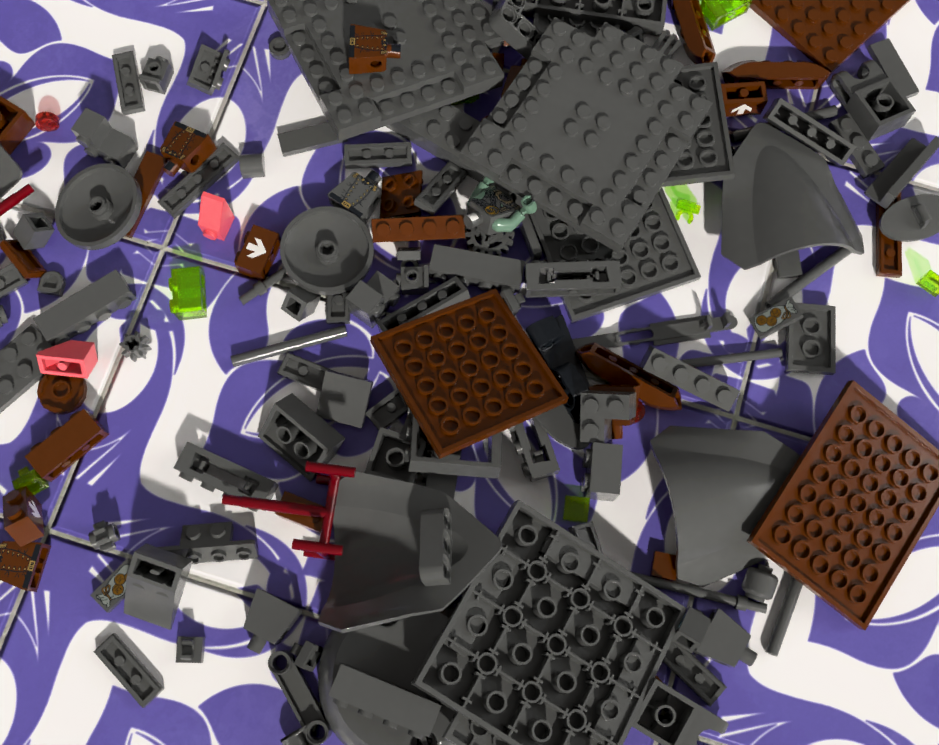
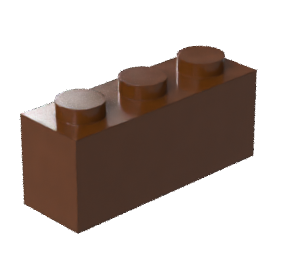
M82 409L73 413L69 421L63 426L52 430L50 436L43 442L35 444L24 457L41 478L52 482L106 438L109 433L92 413Z

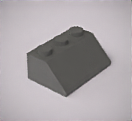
M293 393L274 404L258 435L261 440L310 482L319 473L306 472V462L328 464L337 454L345 440L344 436Z

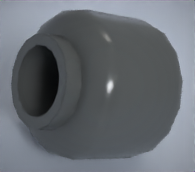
M758 564L757 568L749 567L741 585L745 591V596L762 603L765 600L772 599L778 584L777 576L772 574L773 569L762 564Z

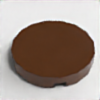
M45 374L38 384L37 395L45 409L54 414L65 415L74 412L83 404L88 389L84 378Z

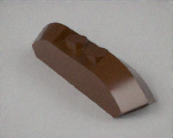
M670 0L671 9L675 10V17L681 26L680 34L684 39L683 48L689 59L695 64L713 62L716 53L699 0Z
M746 60L730 65L721 72L725 84L765 81L766 89H818L831 74L829 70L818 64L797 60V62L789 60L783 62Z
M595 342L586 344L575 351L583 366L601 380L603 378L609 384L640 385L639 399L643 400V404L661 410H682L679 388L643 370L638 365Z

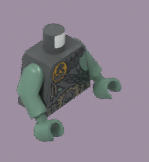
M485 177L483 182L480 181L468 200L467 215L463 218V222L468 229L477 227L486 235L512 232L526 218L524 216L526 213L533 214L536 212L537 204L535 200L532 201L530 195H526L521 200L523 206L521 208L494 185L489 187V183H494V181Z

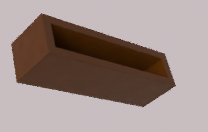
M464 214L371 219L373 243L465 238Z

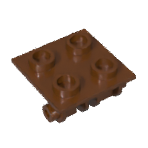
M422 170L382 177L380 218L408 214L410 217H417L422 214L420 208L414 205L415 198L422 192Z

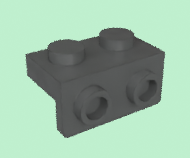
M201 44L186 85L212 96L214 90H219L224 78L220 77L222 70L226 72L230 63V59L227 58L229 50L225 49L221 53Z

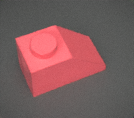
M203 191L198 226L206 238L210 240H216L217 238L224 241L235 217L225 198Z
M69 340L41 350L36 354L40 373L88 379L98 362L94 342Z

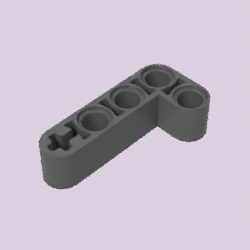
M499 0L489 18V25L494 32L528 60L532 54V49L543 33L521 14L526 0Z

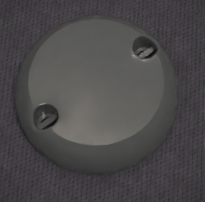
M454 600L440 612L412 616L346 633H340L335 630L331 631L320 658L318 691L325 718L332 731L344 745H419L418 738L407 734L408 728L400 725L398 729L391 728L382 723L384 718L374 715L371 719L357 713L359 708L350 704L348 708L333 703L334 698L328 695L340 665L346 664L440 703L410 683L436 637L444 629L458 604L457 601ZM444 704L441 705L430 734L432 745H454L442 737L455 714V711ZM426 736L421 740L422 745H428Z

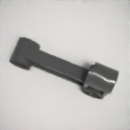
M288 650L276 651L268 659L269 670L274 674L301 725L299 729L280 741L282 745H320L331 737L332 729L301 669L294 664L296 659L293 653ZM280 655L285 656L287 659L285 669H280L277 666V658ZM316 724L324 727L325 735L323 738H318L314 735L313 728Z

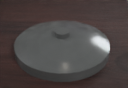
M102 163L85 168L65 185L59 195L55 208V222L58 231L68 242L84 250H99L115 244L131 230L139 216L142 206L140 186L137 180L119 165Z
M321 206L302 212L288 224L281 238L280 255L285 272L296 285L314 294L335 295L351 290L360 280L366 277L373 262L374 245L370 231L356 215L342 208Z

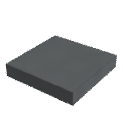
M326 370L316 414L327 420L362 428L373 381Z

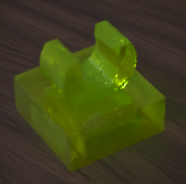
M678 198L675 205L679 209L675 215L676 220L680 219L682 213H687L689 215L687 223L690 224L693 221L692 213L698 215L701 205Z
M28 466L18 470L20 477L12 481L15 490L27 486L33 495L49 487L48 481L41 478L35 469L30 471Z

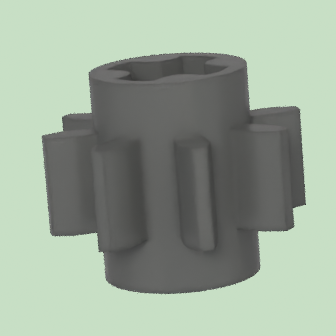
M135 331L134 335L125 334L126 338L123 342L119 343L125 349L121 354L125 358L130 356L133 362H136L137 358L146 359L147 352L152 350L146 344L149 338L146 335L141 337L138 331Z
M105 520L93 524L94 530L88 534L92 547L95 550L100 548L101 552H108L117 548L115 542L121 539L117 526L114 523L109 524Z

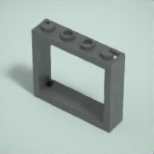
M408 407L407 418H412L411 425H407L406 439L410 440V447L405 448L404 462H409V472L498 479L502 461V432L488 437V462L418 457L419 424Z

